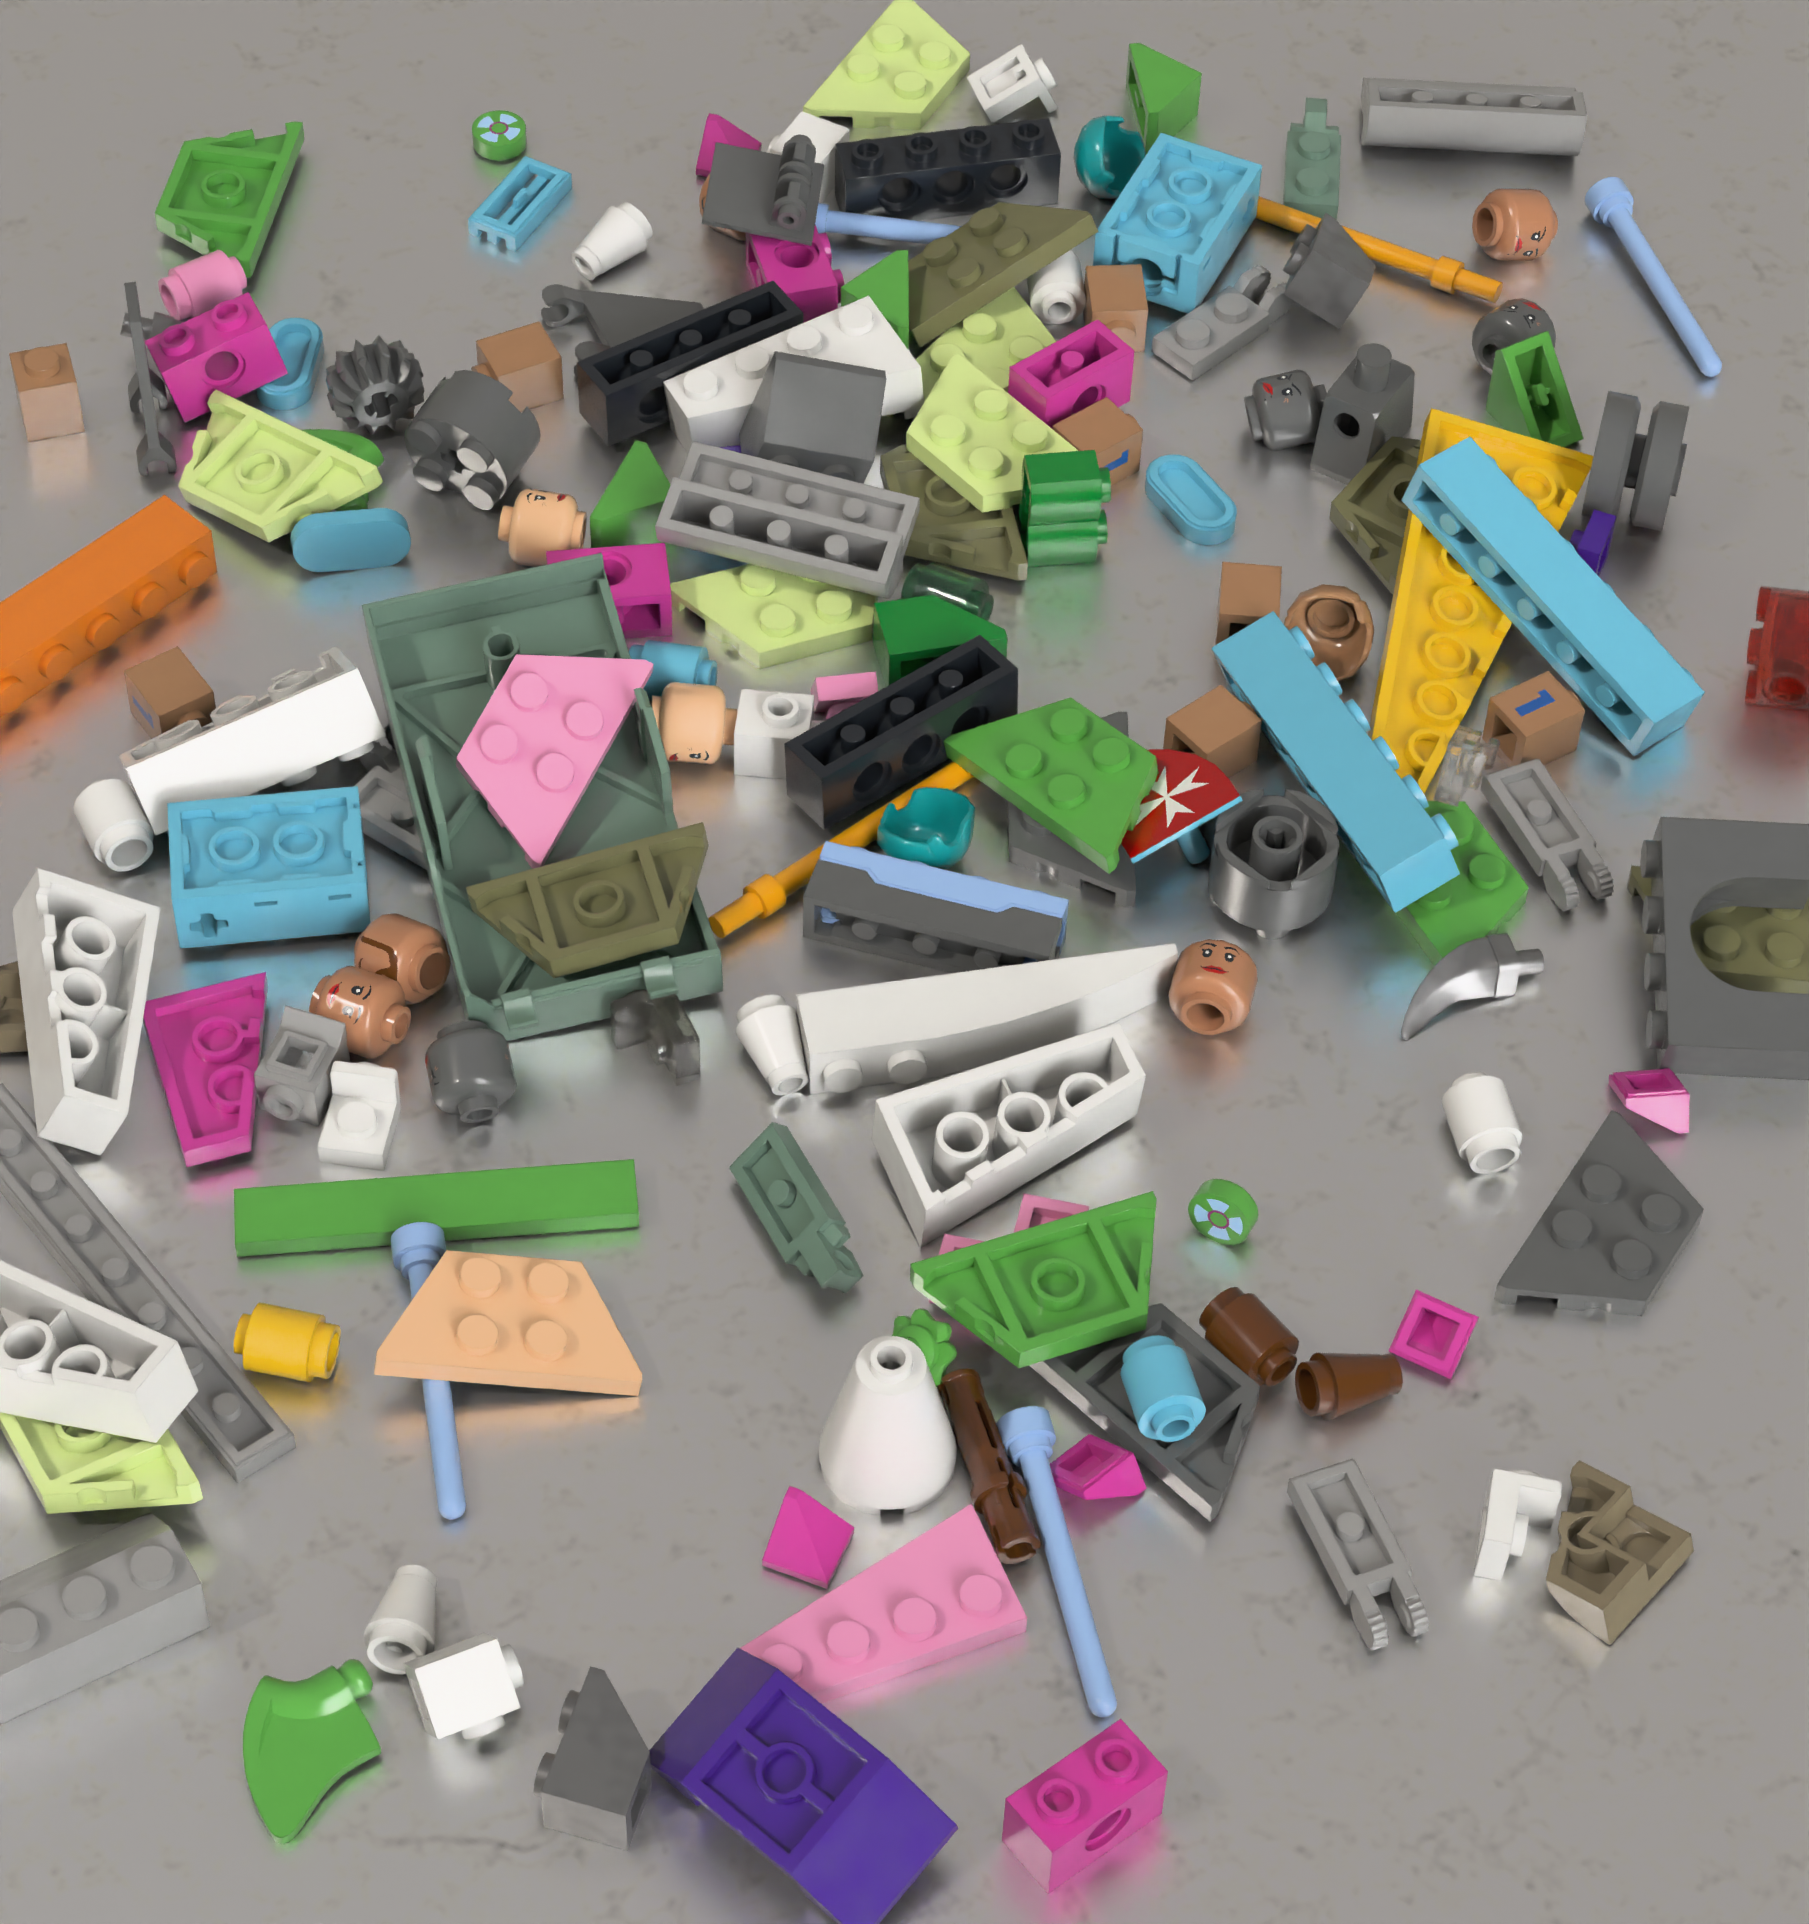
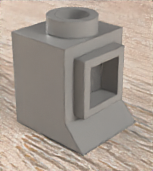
M285 1005L279 1031L254 1073L259 1108L283 1120L291 1121L296 1119L319 1126L328 1111L333 1095L330 1079L333 1062L342 1061L350 1063L345 1023Z

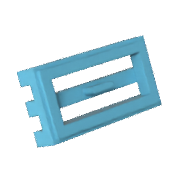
M524 156L468 218L469 234L479 237L483 231L487 232V240L489 242L498 244L501 239H505L506 248L516 252L572 189V174ZM535 174L538 175L527 188L524 187ZM513 199V204L499 220L495 219Z

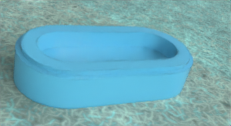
M287 318L275 323L269 331L288 374L256 389L259 401L263 405L275 410L295 409L309 401L315 388L324 355L323 334L320 327L308 319Z
M1165 455L1153 460L1149 464L1146 471L1145 493L1150 501L1186 539L1200 545H1216L1225 542L1233 535L1237 516L1236 505L1197 462L1182 455Z
M373 508L308 515L294 526L291 532V545L296 562L304 569L312 572H334L394 565L408 554L411 547V537L408 523L400 513L388 508Z

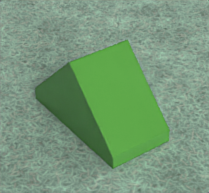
M1131 43L1128 50L1126 89L1137 129L1143 139L1147 154L1160 133L1174 137L1198 115L1202 73L1141 43Z
M896 250L841 287V307L869 296L908 349V250Z
M1549 331L1538 333L1495 352L1485 409L1504 430L1561 447H1566L1584 439Z
M635 440L590 516L591 548L665 543L657 539L655 525L671 484L647 443Z

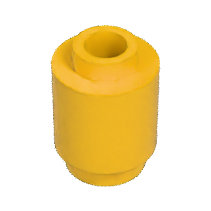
M259 1302L251 1315L243 1313L238 1321L234 1337V1353L243 1355V1367L245 1370L310 1383L314 1377L328 1379L331 1376L339 1352L341 1330L339 1325L326 1323L324 1315Z

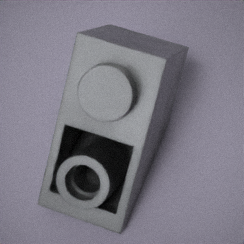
M1325 213L1316 228L1306 224L1290 250L1292 254L1283 268V271L1290 275L1283 294L1340 329L1369 287L1376 266L1339 222Z
M590 1666L581 1691L570 1690L565 1699L558 1725L559 1733L563 1734L556 1754L548 1752L544 1754L535 1777L533 1793L542 1799L544 1827L628 1851L652 1788L650 1751L606 1672Z

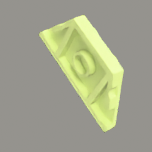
M894 0L803 106V112L819 118L821 116L853 117L854 128L889 126L894 129L921 130L970 70V52L913 0Z
M1015 287L945 331L915 359L921 366L924 402L951 357L957 353H960L1008 393L1009 367L1056 342ZM894 414L886 415V416H888V417H894Z
M960 353L951 357L906 432V449L982 513L1008 509L1021 502L1024 455L1078 451Z
M215 390L210 395L207 403L212 412L207 429L197 431L192 446L193 457L185 465L178 487L186 502L262 540L271 542L291 532L294 526L304 517L315 513L330 512L378 488L383 480L377 466Z
M752 564L670 583L672 607L680 612L687 607L705 620V631L722 643L733 645L738 650L740 656L758 669L872 640L874 603L878 602V597Z
M0 1412V1428L47 1514L193 1504L203 1499L199 1481L169 1429L155 1443Z

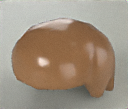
M1322 584L1301 592L1287 610V617L1284 621L1285 627L1288 630L1295 626L1299 627L1315 654L1311 661L1315 666L1325 662L1335 675L1337 681L1353 677L1367 660L1373 643L1374 625L1368 605L1365 601L1361 600L1358 593L1345 586Z

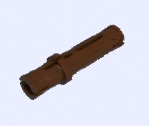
M969 1368L952 1371L941 1379L943 1384L938 1385L937 1389L948 1412L954 1435L972 1479L973 1487L970 1496L975 1511L984 1515L999 1560L1006 1564L1026 1561L1037 1553L1035 1549H1040L1041 1543L1025 1506L1024 1500L1027 1495L1025 1483L1022 1476L1014 1472L1009 1463L1005 1446L986 1400L979 1373Z

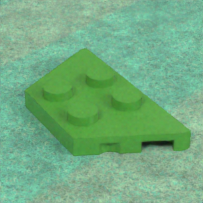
M303 122L285 123L286 134L255 139L253 130L250 129L233 132L221 138L205 137L184 141L155 211L157 230L202 255L221 250L228 258L236 257L246 277L251 278L305 139Z
M1071 697L950 735L944 740L946 754L949 759L1108 874L1116 869L1120 861L1118 848L1127 830L1133 831L1141 814L1140 803L1144 797L1150 794L1159 773L1155 755Z
M1427 801L1429 806L1424 809L1430 818L1440 813L1452 829L1459 845L1453 848L1451 853L1460 875L1396 912L1434 966L1458 946L1486 935L1497 934L1498 927L1502 923L1510 921L1526 903L1529 889L1523 878L1465 801Z
M1153 1191L911 1263L910 1281L916 1290L1017 1368L1145 1330L1148 1316L1157 1198Z

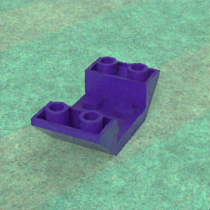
M737 1648L649 1750L650 1765L656 1773L697 1807L701 1804L796 1882L806 1898L837 1924H879L958 1830L957 1824L887 1756L778 1668L740 1648Z

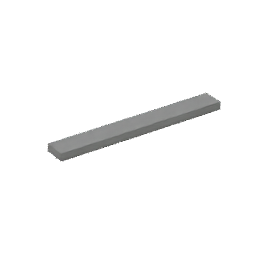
M1 1083L0 1192L89 1301L178 1341L198 1388V1392L183 1409L181 1415L237 1483L296 1448L293 1432L50 1140L37 1137L35 1121L5 1085Z

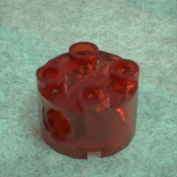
M1761 586L1757 601L1756 621L1764 622L1763 628H1751L1747 649V664L1758 665V671H1749L1745 705L1809 713V591Z

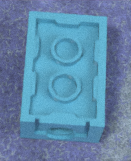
M1160 133L1097 228L1099 232L1095 234L1093 266L1141 264L1147 300L1188 314L1201 305L1257 216L1262 165Z
M358 786L167 803L171 899L180 949L363 932L371 923Z

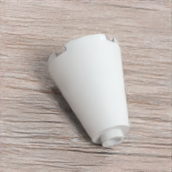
M879 1337L868 1342L858 1353L822 1430L819 1441L821 1471L825 1483L841 1502L865 1514L880 1515L881 1509L902 1508L903 1514L917 1512L938 1499L952 1480L957 1458L956 1439L921 1349L910 1340L902 1337Z

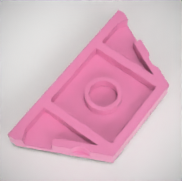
M516 654L459 752L456 758V767L473 790L479 791L486 800L488 810L502 828L506 827L525 853V860L531 868L544 866L636 702L634 689L639 687L643 689L653 671V663L643 659Z

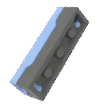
M825 841L820 859L816 863L803 895V937L949 973L1059 959L1066 940L1069 900L1038 890L1031 891L990 881L981 876H969L932 867L919 861H907L870 852L861 847H849Z

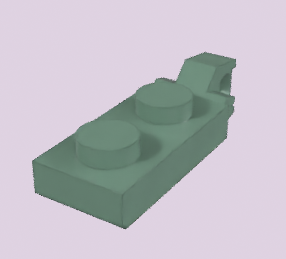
M1306 98L1303 124L1291 123L1290 131L1287 132L1283 205L1319 218H1323L1325 213L1337 220L1341 155L1339 127L1326 126L1327 99Z
M772 1122L731 1164L729 1169L785 1263L797 1266L805 1276L812 1277L814 1275L822 1288L831 1287L841 1290L842 1293H847L864 1275L853 1253L843 1245L851 1237L848 1228L844 1226L846 1222L788 1127Z

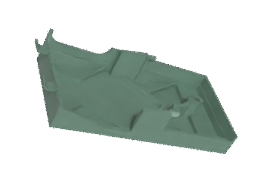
M602 553L363 604L362 610L368 644L466 1021H482L487 1024L488 1029L500 1032L504 1035L506 1041H511L722 992L721 952L717 946L697 886L679 944L557 978L550 976L475 914L469 901L466 887L533 869L525 860V853L506 827L502 828L490 813L488 804L480 792L473 790L456 767V758L515 655L631 659L604 570ZM642 688L634 689L636 702L544 866L678 829L673 812L670 768L653 708L650 705L647 691Z

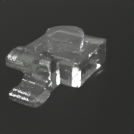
M1459 725L1448 743L1434 800L1458 807L1468 788L1478 790L1484 770L1492 769L1495 765L1500 741L1490 738L1489 742L1480 743L1481 731Z

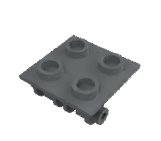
M801 134L794 135L784 144L782 155L716 142L701 224L812 246L824 164L815 162L816 148L812 144L811 139Z

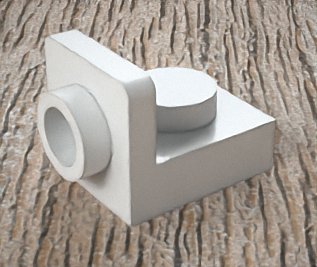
M1022 44L967 76L992 124L1038 96L1048 113L1058 109L1049 90L1058 86L1043 58L1032 62Z
M335 1061L330 1072L333 1095L317 1146L319 1162L384 1171L401 1112L398 1073L393 1068L381 1067L370 1062L349 1063Z
M1493 1469L1482 1508L1473 1576L1501 1581L1509 1555L1522 1556L1528 1526L1545 1529L1552 1527L1561 1498L1562 1483L1560 1481L1543 1478L1539 1474L1528 1470L1507 1471Z

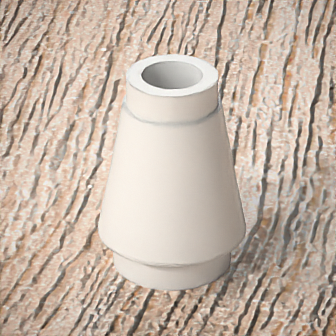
M624 202L619 207L610 206L578 248L571 254V261L574 267L586 279L593 280L598 275L643 252L647 248V241L653 235L650 223L643 213L630 203Z
M775 994L761 996L744 1004L736 1014L739 1024L736 1027L735 1033L766 1082L770 1085L772 1092L775 1095H787L803 1088L808 1083L809 1077L806 1072L795 1008L787 1005L782 996Z
M408 1564L398 1568L394 1579L364 1631L363 1637L367 1646V1656L376 1667L393 1674H406L403 1663L434 1652L437 1578L428 1568L415 1564Z

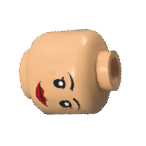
M525 489L517 496L514 507H502L498 540L509 542V554L514 563L532 567L547 565L546 551L583 549L587 513L578 511L575 498L569 494Z
M672 682L666 685L662 696H652L651 706L667 761L710 765L719 759L723 745H734L737 709L726 708L725 694L720 687Z

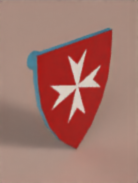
M1149 749L1148 751L1156 756L1159 773L1150 794L1144 797L1140 803L1141 814L1133 831H1126L1121 844L1134 864L1176 839L1188 862L1192 864L1200 863L1209 856L1210 849L1198 826L1243 800L1230 779L1214 763L1192 753L1171 749Z

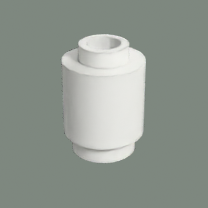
M1072 250L1027 278L1030 306L1040 321L1048 324H1064L1076 319L1083 312L1086 306V295L1079 258Z
M103 779L89 784L77 797L73 809L95 857L115 871H128L142 865L152 854L154 832L131 786L120 779Z
M1482 1072L1468 1073L1454 1080L1451 1087L1442 1097V1106L1460 1158L1469 1163L1472 1171L1482 1174L1498 1172L1513 1165L1521 1155L1519 1145L1522 1142V1133L1504 1082L1498 1077L1488 1076Z

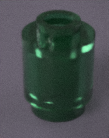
M935 562L927 566L920 563L913 566L905 579L901 592V599L935 595L987 621L990 619L994 606V598L989 594V586L986 580Z

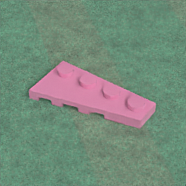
M971 1503L740 1649L778 1668L822 1704L1025 1633L1027 1616Z

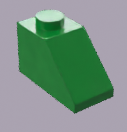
M935 595L874 603L873 646L885 687L978 635H981L1002 655L1007 657L1008 637L1005 629Z

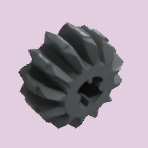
M378 335L372 344L363 346L355 339L354 350L351 352L336 351L335 365L326 368L327 376L325 381L329 391L327 397L332 411H335L337 417L342 418L346 422L350 430L364 426L372 435L379 426L388 425L395 431L396 420L399 418L413 419L415 406L424 402L423 373L420 363L415 359L413 353H408V350L404 348L400 340L387 345Z

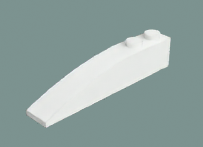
M1176 943L797 994L796 1013L806 1072L809 1077L807 1083L809 1094L825 1092L845 1093L856 1088L890 1083L909 1084L920 1079L971 1070L1114 1023L1169 995L1168 992L1173 973L1178 961Z

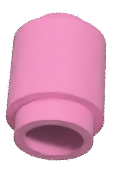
M216 250L169 269L168 276L159 279L158 287L169 315L180 321L185 318L190 320L213 309L223 301L241 296L242 289L247 287V279L236 257L228 258L223 251Z

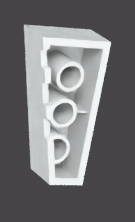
M869 296L663 381L671 430L687 454L693 441L715 447L740 445L739 433L775 351L884 370L887 379L881 416L903 412L905 419L914 418L924 404L921 366Z
M335 646L318 655L322 667L314 671L297 672L296 669L292 668L272 678V685L267 689V695L259 699L255 695L244 697L238 695L218 705V708L211 712L210 716L213 722L201 727L198 720H188L119 755V759L154 834L157 836L167 831L169 835L167 803L260 795L258 791L278 782H282L283 786H290L311 778L317 773L315 766L333 758L339 757L340 761H348L371 751L374 748L372 741L382 738L386 734L358 668Z
M37 868L12 910L37 1137L101 1156L129 1111L160 907Z
M1120 1022L876 1099L871 1139L920 1248L1137 1115L1146 1075Z
M0 1260V1412L156 1443L198 1392L178 1341Z

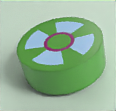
M496 110L484 113L472 125L473 147L479 155L490 160L503 161L512 159L521 154L526 147V124L520 116L509 111Z
M1223 1179L1205 1181L1199 1187L1188 1206L1190 1220L1196 1229L1205 1237L1224 1245H1236L1243 1242L1256 1224L1259 1215L1257 1205L1250 1194L1241 1186Z

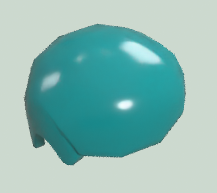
M1100 116L1093 118L1082 127L1075 144L1073 159L1077 176L1083 186L1096 198L1116 200L1146 156L1144 142L1140 133L1126 130L1119 126V124L1124 123L1123 117Z
M930 787L915 789L911 799L903 809L896 810L893 803L887 805L878 826L877 843L887 856L907 861H919L944 870L959 862L970 847L973 837L975 807L965 795L949 789Z

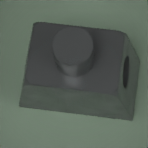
M1375 343L1361 346L1357 351V356L1328 390L1324 400L1310 469L1346 485L1391 436L1403 438L1411 428L1415 372L1410 366L1392 359L1390 350L1385 346Z

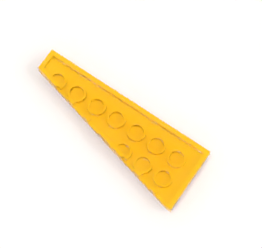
M1431 408L1424 422L1416 469L1419 464L1470 436L1487 455L1496 461L1500 470L1524 496L1532 500L1537 510L1559 532L1591 470L1594 456ZM1409 509L1371 714V730L1368 731V736L1372 741L1379 736L1386 741L1399 764V768L1395 770L1401 779L1410 774L1425 794L1512 622Z

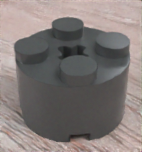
M469 370L455 371L450 379L444 377L438 383L405 430V446L411 459L416 464L412 471L414 478L431 491H440L444 487L463 494L475 507L482 510H490L503 497L538 446L541 437L538 422L527 406L521 414L508 401L513 392L504 384L478 372Z
M1256 789L1240 794L1243 801L1218 815L1213 837L1208 893L1218 907L1234 921L1253 928L1263 938L1274 940L1285 937L1290 930L1313 922L1327 909L1333 894L1339 857L1338 826L1335 817L1326 806L1305 793L1285 789L1284 796H1263L1264 789Z

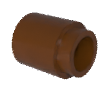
M1231 1287L1218 1294L1203 1310L1199 1324L1206 1331L1205 1340L1258 1385L1266 1384L1269 1387L1277 1385L1295 1368L1297 1364L1295 1354L1299 1346V1340L1255 1294H1244L1240 1288Z

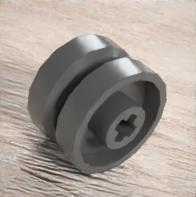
M1608 391L1581 515L1591 517L1595 509L1616 516L1619 511L1623 488L1626 487L1635 489L1629 515L1633 526L1662 531L1670 496L1676 497L1687 444L1682 443L1689 406L1660 401L1652 410L1647 435L1636 433L1641 410L1638 397Z

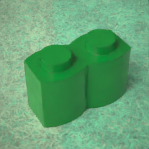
M1095 450L1024 455L1022 464V498L1019 510V534L1027 558L1028 568L1094 563L1097 557L1098 545L1107 543V518L1105 510L1101 509V503L1111 501V479L1108 467H1099Z

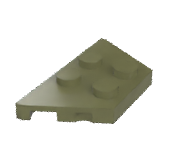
M998 202L992 207L976 212L969 222L946 237L930 242L923 252L908 261L909 330L916 344L919 347L924 346L1099 232L1092 215L1088 211Z
M1391 436L1331 502L1329 516L1332 523L1392 595L1394 593L1409 510L1403 503L1402 498L1416 471L1421 441L1418 439Z
M905 444L880 456V475L884 489L920 498V511L905 552L906 556L1017 581L1027 580L1028 562L1012 506L1008 509L982 513L906 449Z
M703 822L468 886L466 890L472 911L553 978L679 944L709 847Z
M1631 865L1627 889L1632 897L1640 895L1644 901L1646 896H1652L1651 878H1642L1640 866ZM1809 897L1803 910L1742 906L1724 907L1708 912L1690 926L1691 940L1696 954L1704 966L1722 981L1750 991L1809 994Z

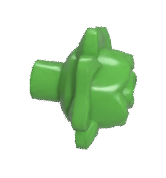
M921 1308L915 1310L911 1318L909 1316H898L894 1320L892 1336L902 1337L916 1344L926 1358L936 1387L943 1384L941 1379L946 1375L947 1367L957 1355L956 1347L949 1341L952 1333L949 1323L936 1321L928 1310Z

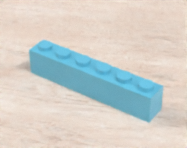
M1469 436L1418 465L1402 498L1403 503L1633 756H1636L1685 725L1704 695L1703 689L1695 682L1690 672L1681 667L1658 642L1652 631L1642 624L1615 595L1611 586L1602 581L1579 556L1573 545L1564 539L1537 510L1532 500L1524 496L1500 470L1496 461L1491 456L1487 455Z
M1272 611L1212 647V651L1232 692L1239 701L1248 703L1254 709L1257 716L1262 720L1261 731L1307 794L1326 806L1335 817L1338 826L1337 835L1395 913L1460 875L1451 850L1459 844L1449 824L1440 813L1430 818L1424 810L1429 804L1415 779L1410 774L1402 779L1395 771L1399 768L1398 761L1386 741L1381 736L1372 741L1367 735L1371 728L1360 707L1353 699L1345 703L1342 702L1339 695L1343 692L1335 675L1325 662L1318 666L1314 665L1311 659L1315 657V654L1298 626L1288 630L1276 613Z

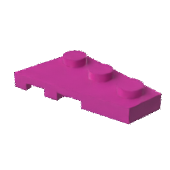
M266 972L148 1000L145 1003L143 1024L186 1168L251 1151L257 1099L254 1073L261 1061L268 993Z

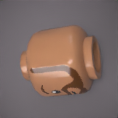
M397 913L381 915L366 927L356 941L354 967L399 982L405 994V1005L423 1002L441 989L449 975L450 957L446 940L440 931Z

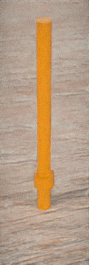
M1259 196L1257 216L1255 218L1300 234L1306 224L1316 228L1322 219ZM1342 226L1369 259L1430 280V285L1433 288L1450 294H1454L1458 290L1492 303H1496L1500 297L1503 287L1502 282L1464 269L1465 265L1463 262L1446 256H1441L1438 260Z
M952 761L830 839L829 842L849 847L864 848L877 839L878 826L889 803H893L896 810H900L908 804L915 789L930 787L953 791L974 776ZM824 844L773 877L769 874H764L743 888V896L708 918L714 934L719 938H724L755 917L765 919L786 905V897L809 883L816 863L820 859Z

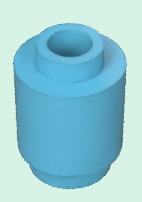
M648 640L645 645L633 644L630 647L629 654L631 659H643L654 664L652 674L643 690L647 691L649 701H652V696H662L666 685L672 682L716 686L718 675L717 662L709 660L706 647Z
M1161 1335L1148 1336L1134 1342L1123 1354V1366L1120 1375L1140 1432L1147 1438L1164 1442H1174L1186 1438L1203 1420L1206 1408L1185 1351L1176 1346L1172 1339Z

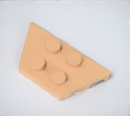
M446 1250L383 1341L377 1350L374 1365V1375L628 1396H638L642 1383V1372L582 1262Z

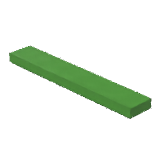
M634 1159L234 1189L237 1257L387 1246L391 1245V1236L398 1228L415 1222H428L438 1225L444 1231L445 1241L638 1227L639 1209Z

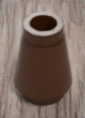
M1314 1353L1309 1361L1301 1362L1295 1372V1388L1301 1408L1308 1416L1320 1415L1327 1421L1384 1399L1389 1395L1398 1394L1402 1389L1403 1383L1400 1364L1397 1358L1390 1353L1383 1355Z

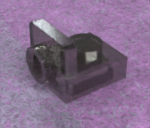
M641 989L633 991L610 1004L611 1039L616 1049L621 1050L646 1041L652 1060L656 1065L665 1063L676 1086L701 1078L700 1038L676 994L650 1000L647 990Z

